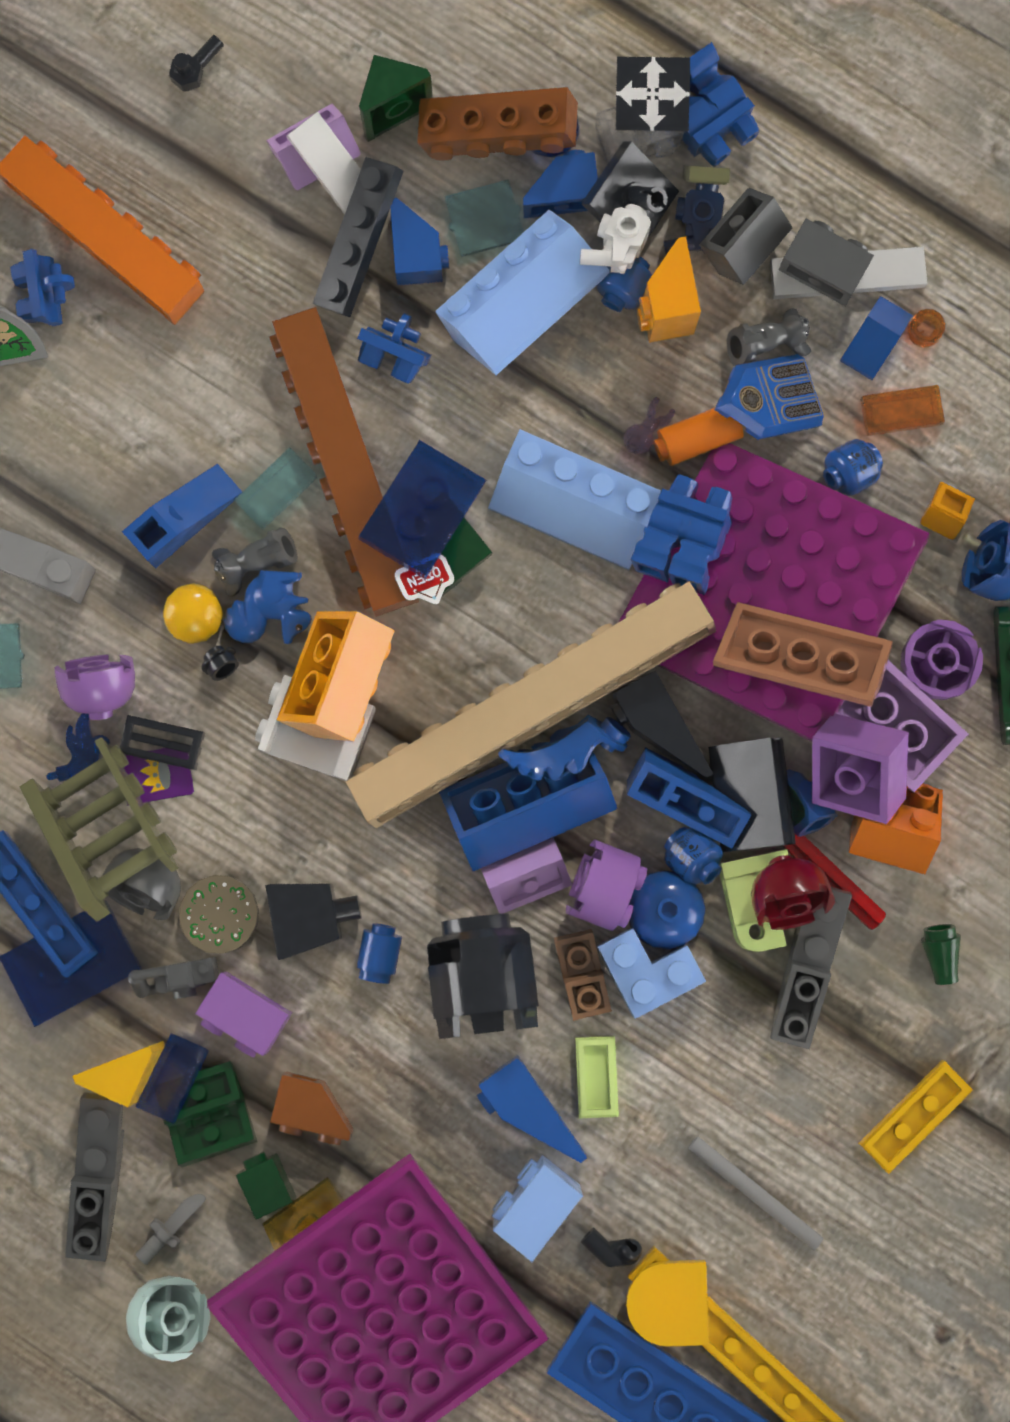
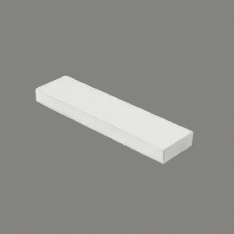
M924 247L868 251L874 257L853 293L925 288L928 283ZM783 257L771 258L770 270L773 299L825 296L779 271L778 269Z

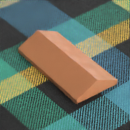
M737 602L713 660V666L872 707L882 683L893 641Z

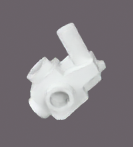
M629 204L625 208L619 207L614 209L612 216L604 214L597 232L598 237L604 238L603 250L581 249L580 265L611 267V272L625 274L626 269H631L635 259L640 257L648 238L651 221L646 211L638 205Z

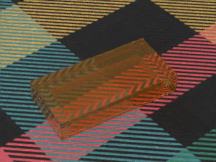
M939 385L864 395L860 399L866 436L940 426L945 423Z

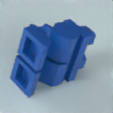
M711 42L690 57V92L695 93L697 97L689 95V131H676V133L688 146V150L693 157L701 154L709 164L715 167L731 153L730 148L722 139L724 136L731 132L739 144L745 146L758 136L760 129L751 115L754 104L749 97L745 96L735 77L718 73L717 66L720 59Z
M679 474L669 490L662 488L658 497V503L650 516L648 526L644 528V537L636 543L630 560L636 572L665 582H669L670 579L673 585L680 583L682 586L690 581L696 593L706 595L710 579L707 564L719 558L726 534H728L732 524L729 512L733 498L730 491L719 487H712L705 503L695 500L694 497L699 487L698 482ZM680 547L679 552L674 554L673 558L671 559L672 550L674 548Z

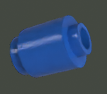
M373 923L371 930H363L357 961V968L360 969V979L375 983H390L391 975L396 974L402 936L395 934L396 927Z

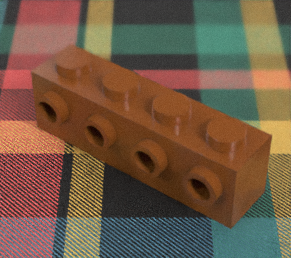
M568 87L420 99L418 144L429 157L439 161L451 160L453 156L458 155L486 158L489 156V153L500 152L519 156L529 150L558 153L563 151V148L576 147L578 102Z

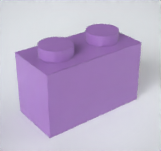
M225 971L220 973L195 1014L203 1018L201 1025L217 1036H221L225 1032L237 1040L234 1044L237 1049L254 1058L257 1053L262 1056L268 1054L291 1017L292 1012Z

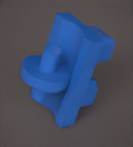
M35 249L23 251L24 260L10 267L12 281L15 286L22 289L28 288L29 294L28 298L18 300L15 304L17 316L27 323L42 322L52 327L63 324L60 304L66 302L65 292L75 287L74 277L62 274L61 264L54 263V258L38 255Z
M405 313L398 322L385 318L382 328L393 333L392 336L368 327L367 329L361 328L357 338L363 341L358 357L359 362L378 369L385 352L397 356L398 358L391 376L405 383H411L419 372L420 367L428 365L432 354L403 342L404 339H407L417 344L421 336L420 332L410 328L412 317Z

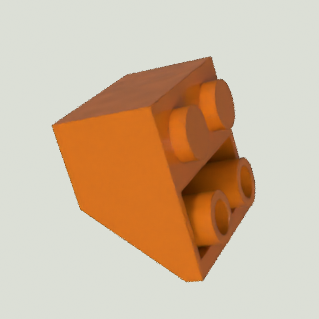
M922 783L915 792H912L906 786V799L887 824L854 815L848 853L925 875L941 842L943 790Z

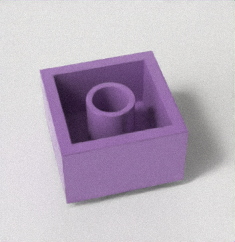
M839 714L830 716L812 737V803L887 824L906 799L908 732Z

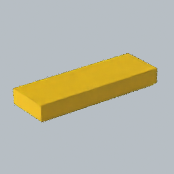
M941 1060L858 1144L889 1174L973 1089L946 1061Z

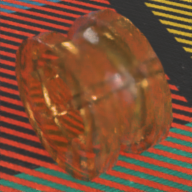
M933 309L920 310L914 315L908 325L909 339L919 347L927 348L933 346L945 332V320L939 312ZM923 320L930 321L929 326L932 324L935 326V330L932 331L929 337L922 335L924 330L918 331L917 327L922 324Z

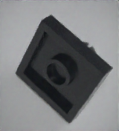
M623 141L581 204L600 223L604 214L612 216L616 208H625L629 204L638 205L646 211L651 221L649 238L679 193V190L632 141Z

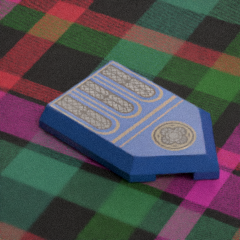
M798 354L734 366L728 378L729 383L724 394L719 398L714 409L725 418L732 417L746 427L745 431L757 440L818 428L822 426L824 417L805 359Z

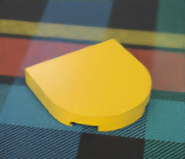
M705 1260L659 1261L649 1264L637 1274L627 1290L626 1309L633 1328L642 1338L659 1346L709 1345L707 1270Z

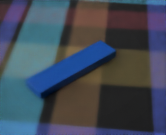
M2 830L0 832V893L64 977H69L95 956L98 951L10 835Z

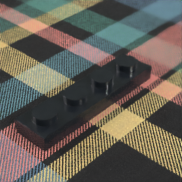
M365 157L312 304L349 318L351 317L404 171L402 169Z

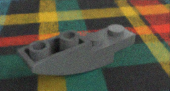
M831 887L835 899L832 909L826 914L823 908L818 909L813 913L815 921L796 927L770 1035L772 1040L810 1049L831 978L830 969L851 901V892Z
M84 1092L80 1098L75 1175L71 1180L65 1258L105 1262L110 1245L124 1140V1130L122 1129L123 1105L95 1093Z

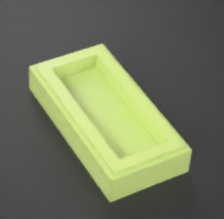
M615 1036L575 1037L578 1117H619Z

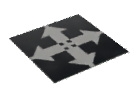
M617 57L616 130L689 131L690 57Z

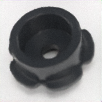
M221 645L211 648L203 657L202 671L206 675H210L214 681H220L229 677L239 666V662L234 656L236 654L235 649L232 647L224 649Z

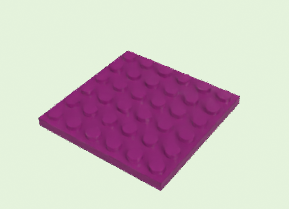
M729 443L710 451L695 479L699 486L694 497L695 500L705 503L712 487H719L730 491L733 498L729 512L732 524L728 534H726L719 558L707 564L710 579L706 595L697 593L714 621L716 632L657 666L812 742V737L827 719L837 714L844 701L843 699L713 666V660L737 602L877 637L929 539V533ZM680 547L674 548L672 550L671 559L673 558L674 554L679 552ZM644 574L619 622L624 620L626 613L635 606L643 603L648 606L660 599V594L666 588L673 585L671 580L669 579V582H665Z
M411 1153L207 1300V1308L300 1422H437L549 1339L546 1331Z

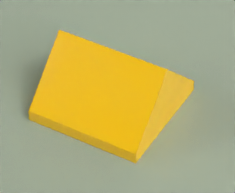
M161 1041L72 1077L75 1084L125 1107H130L143 1100L166 1046L164 1041Z

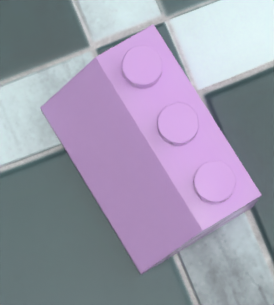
M889 660L872 707L844 700L837 712L839 715L908 732L907 787L912 792H915L968 735L961 726Z

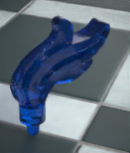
M82 713L78 718L75 727L76 735L73 734V726H68L66 744L71 752L72 759L67 765L58 766L56 771L47 773L46 778L48 780L58 779L59 782L66 781L100 759V750L95 740L100 737L110 745V739L104 735L93 737L89 714Z

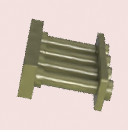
M102 737L95 740V743L103 757L55 788L47 787L43 789L33 778L19 786L80 907L96 922L110 914L104 899L108 897L107 892L158 859L171 872L179 868L172 856L178 852L174 843L166 832L160 834L156 827L157 824L161 823L158 814L149 802L144 804L140 798L145 793L142 785L133 773L128 775L124 769L129 764L126 756L117 744L110 747ZM108 772H112L119 785L118 787L68 818L60 816L57 809L62 807V801ZM127 800L134 813L133 817L82 848L79 845L76 847L72 840L77 836L76 831ZM140 830L144 831L151 844L149 847L100 878L91 876L88 870L89 867L93 866L91 861Z

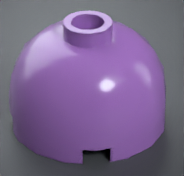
M936 620L922 625L909 636L901 652L900 667L902 673L930 699L947 700L962 695L976 683L982 672L983 653L981 647L978 648L976 641L972 637L974 635L968 628L955 621Z
M96 655L65 662L66 670L57 665L54 667L61 699L72 710L78 713L89 714L91 720H102L112 717L113 710L125 705L132 697L135 688L133 658L128 655H119L120 662L108 661V655Z

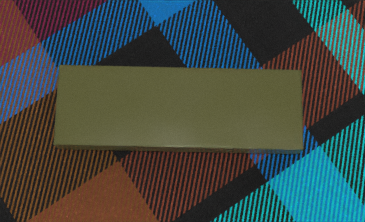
M683 165L682 179L684 181L721 185L729 183L730 168Z

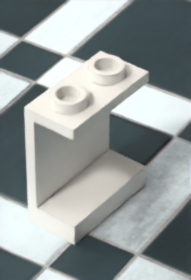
M284 675L282 683L275 682L270 693L268 704L273 705L269 719H262L257 729L255 741L260 742L258 750L344 781L351 779L376 708L373 705H367L364 713V725L356 735L354 742L314 738L277 721L292 677Z

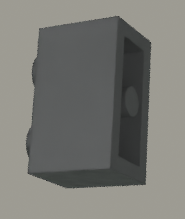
M748 187L699 245L719 275L744 285L793 227L773 196Z
M806 218L783 257L778 270L846 307L874 255L869 253L867 247L861 242L854 239L845 240L834 234V230L826 223L821 221L812 222Z

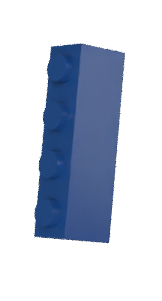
M593 751L581 772L573 774L568 769H564L561 779L557 781L551 780L547 772H544L542 780L539 781L534 780L530 772L527 776H522L517 767L511 768L507 762H504L439 792L473 872L618 809L607 777Z

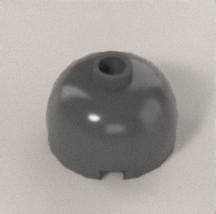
M134 848L122 851L112 859L103 875L144 849ZM158 859L107 893L108 897L135 913L143 915L144 908L156 912L153 919L167 920L180 896L181 880L177 870L171 872Z

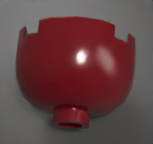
M782 855L772 859L769 865L757 875L751 890L752 905L758 925L763 927L764 922H769L772 930L792 929L815 921L813 913L816 910L823 908L826 914L835 904L834 895L824 871L809 860L792 858L789 855Z

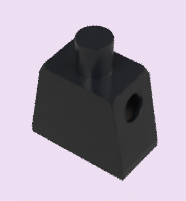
M333 884L265 885L278 960L287 959L342 939L340 922L362 919L358 895L336 899Z

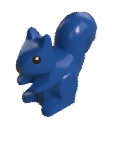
M260 570L259 575L248 585L244 601L236 600L231 608H227L224 626L229 636L241 643H253L259 640L265 633L267 620L275 619L281 620L284 643H292L294 637L307 629L312 621L311 615L308 612L296 609V606L308 602V598L298 597L293 593V583L302 578V573Z

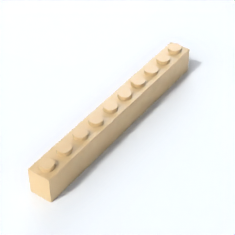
M690 581L682 586L680 583L666 588L660 594L661 598L648 606L645 603L635 606L626 613V618L615 625L609 623L599 627L591 634L592 638L581 645L574 643L563 648L557 654L558 658L545 666L543 663L532 666L524 672V678L514 684L505 683L496 687L489 693L490 698L478 705L471 703L460 708L455 713L456 717L443 725L442 723H436L429 726L421 733L422 737L411 744L401 743L388 751V757L376 764L370 762L356 769L353 773L354 777L347 780L346 784L366 821L375 828L382 826L499 758L498 752L501 749L512 750L716 632L712 617Z

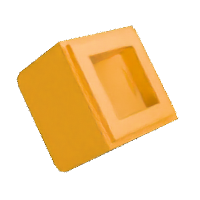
M940 482L921 518L920 524L953 540L965 525L975 498L944 482Z

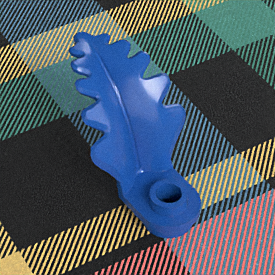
M588 714L579 723L555 731L550 736V742L535 743L531 746L532 749H519L517 752L501 749L498 755L511 768L517 767L522 776H527L530 772L533 779L539 781L542 780L544 772H547L551 780L557 781L561 779L564 769H568L573 774L581 772L585 768L593 749L598 744L609 752H614L615 749L624 752L628 747L626 742L631 738V735L624 726H620L618 721L611 717H606L601 722Z

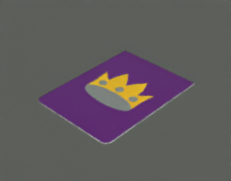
M168 748L149 751L188 760L189 757L186 752ZM125 755L129 762L124 767L128 775L133 773L145 791L140 796L143 803L194 793L191 769Z

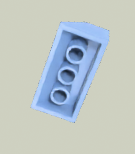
M548 210L435 312L453 341L493 374L497 375L598 285L610 271L607 266L580 265L581 249H591L590 246L572 225L551 210Z
M520 429L503 465L488 509L630 570L632 565L630 559L635 550L636 543L644 537V528L648 526L652 511L658 503L661 490Z

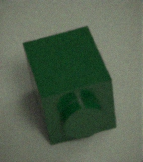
M263 1151L242 1162L244 1169L235 1175L255 1220L292 1203L297 1197L277 1153L266 1157Z

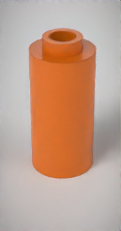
M712 408L657 430L658 439L653 440V444L660 461L667 460L670 466H674L742 439L744 437L742 424L732 417L725 418L715 411V408Z

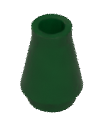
M939 924L924 928V937L921 938V942L932 969L935 984L948 985L957 983L959 981L958 964L961 935L956 933V926L953 924Z

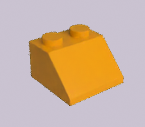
M680 237L676 240L647 282L644 296L639 298L640 308L637 309L638 324L641 332L647 331L649 343L694 335L701 309L686 237Z

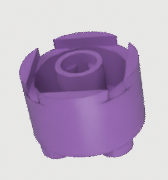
M593 840L589 846L596 848L592 856L584 854L578 866L569 892V896L576 899L574 907L566 905V914L609 931H613L617 926L625 928L633 911V906L629 904L634 889L638 891L641 889L647 875V868L640 866L641 859L639 856L598 840Z

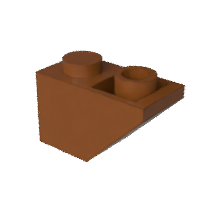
M287 1071L282 1074L270 1121L280 1125V1132L302 1136L303 1130L318 1134L317 1140L333 1145H341L342 1140H350L354 1128L325 1080Z

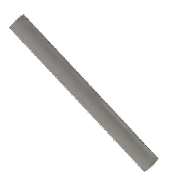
M698 1136L690 1143L688 1147L690 1151L812 1250H816L823 1241L821 1235Z

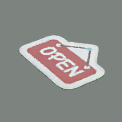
M436 554L398 569L395 572V579L405 599L410 601L419 598L432 604H438L445 587L453 584L454 575L446 558L441 554Z

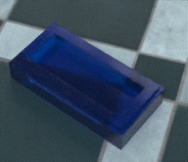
M171 1033L135 1107L174 1124L209 1050Z

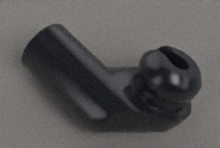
M594 1227L581 1240V1243L606 1267H621L635 1264L642 1254L641 1244L636 1239L608 1241Z

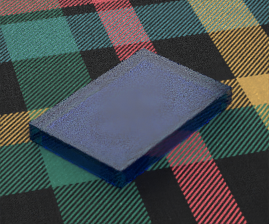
M419 440L359 534L358 539L426 580L487 480Z
M107 900L104 901L110 914L98 922L85 911L72 917L98 953L69 977H64L35 938L0 956V961L34 1027L49 1021L125 980L131 971L143 970Z

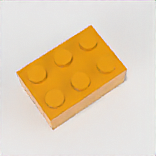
M317 611L277 721L314 738L354 742L356 735L364 725V713L369 699L377 689V677L383 661L390 653L391 639L395 630L357 611Z

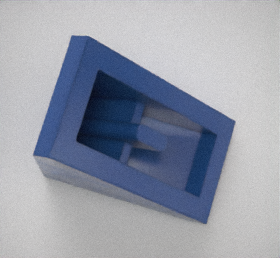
M880 296L840 361L868 379L873 380L913 315Z

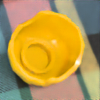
M191 583L177 587L167 597L163 618L167 629L176 639L194 644L207 641L219 630L223 612L214 591L206 586Z

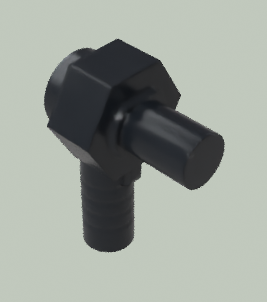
M212 35L193 57L189 54L178 53L172 59L169 77L171 82L183 92L200 87L203 68L224 47L222 41L215 35Z

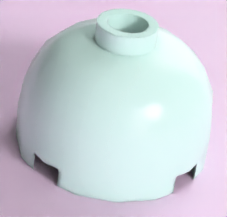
M166 1276L150 1280L137 1290L129 1303L126 1314L127 1332L134 1347L150 1358L169 1362L185 1359L192 1354L190 1351L195 1348L196 1344L203 1342L211 1319L210 1310L207 1308V1298L205 1294L200 1293L199 1289L195 1286L197 1285L190 1279Z

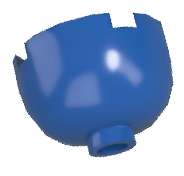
M999 520L991 523L981 531L977 539L982 541V543L979 545L976 554L969 549L962 568L963 585L969 588V591L993 601L1010 599V523Z
M663 870L648 874L639 891L634 889L629 902L633 906L629 925L634 929L640 940L652 947L672 949L684 946L696 937L704 924L706 907L702 892L695 884L685 882L673 871Z

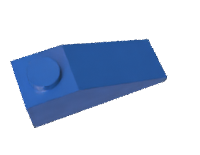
M646 747L627 779L628 796L730 848H733L751 817V813L708 783L681 765Z
M518 1055L479 1082L478 1086L482 1092L477 1097L489 1115L496 1111L505 1122L581 1163L587 1159L586 1153Z

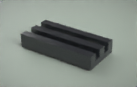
M127 715L120 749L124 755L196 771L205 732ZM134 725L193 738L192 745L134 733ZM133 740L189 753L188 760L131 748L129 745L130 741Z

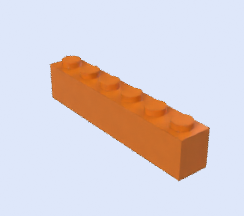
M24 135L0 162L1 180L173 325H176L205 292L199 281L201 274L187 261L183 260L179 264L170 256L172 250L157 236L149 239L141 232L143 226L131 214L125 212L122 216L112 207L115 203L102 190L97 188L93 192L83 183L86 179L72 165L68 164L65 168L55 160L58 157L56 153L43 141L40 140L35 144Z

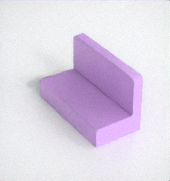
M333 104L317 111L353 159L358 157L360 150L342 113ZM309 117L266 140L272 153L282 164L295 190H300L317 180V177L286 137Z
M553 837L481 868L499 914H504L572 885L565 863Z

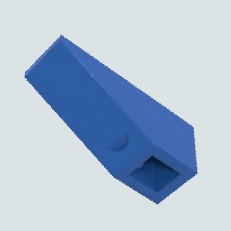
M216 464L152 505L122 532L156 569L240 497L243 492L226 472Z

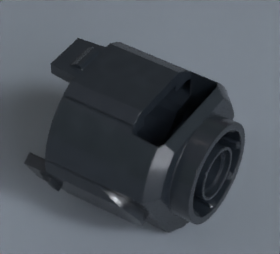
M509 914L482 915L441 922L443 936L432 938L427 945L433 1016L436 1019L439 1039L461 1037L459 1016L470 1015L474 1035L504 1031V1011L513 1010L516 1030L538 1027L537 1006H539L530 934L521 927L511 928Z

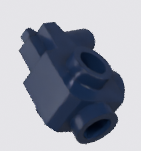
M696 183L695 190L691 189L687 192L686 197H678L675 220L682 221L686 225L684 237H686L689 251H703L699 244L723 218L725 198L718 192L719 185ZM678 238L663 241L666 255Z

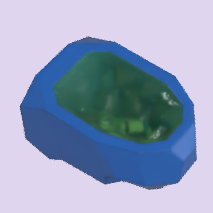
M791 769L787 770L794 833L801 837L815 833L829 825L838 816L836 810L813 804L812 781H809L800 772Z

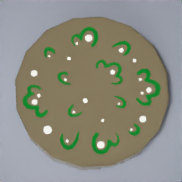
M213 875L200 879L187 890L180 903L179 921L183 934L193 946L207 953L224 954L239 949L251 938L258 926L259 908L255 895L244 883L231 876Z

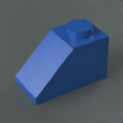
M570 150L565 152L563 156H556L523 197V219L541 217L548 210H551L556 215L588 211L581 203L598 179L595 152L585 153L583 150Z
M394 198L390 210L397 285L443 282L442 269L449 268L448 245H440L439 232L402 201Z

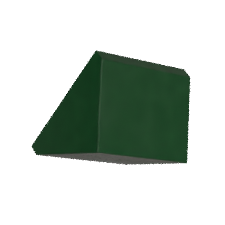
M378 55L373 56L359 103L364 136L368 142L419 115L420 99L433 98L431 75L427 68Z

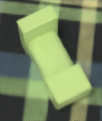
M787 849L719 865L722 868L719 876L733 937L736 943L743 949L761 952L787 946L783 930H772L769 922H764L763 927L758 925L751 898L753 882L757 875L769 865L772 859L788 855ZM754 924L760 929V934L755 939L749 934V929Z

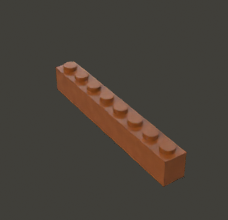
M313 307L272 321L276 334L269 336L276 358L284 356L288 366V370L283 371L282 375L289 394L297 392L301 405L294 407L301 429L308 427L310 429L313 441L306 444L313 464L321 463L326 477L319 479L326 501L334 499L339 512L332 515L339 537L347 535L351 549L344 551L351 573L359 571L364 585L357 587L364 610L372 607L375 617L418 603V598L410 601L405 599L395 579V572L407 566L317 308Z

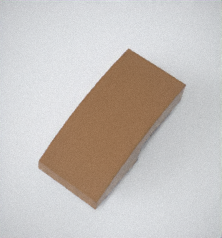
M592 929L554 937L573 1021L612 1012Z

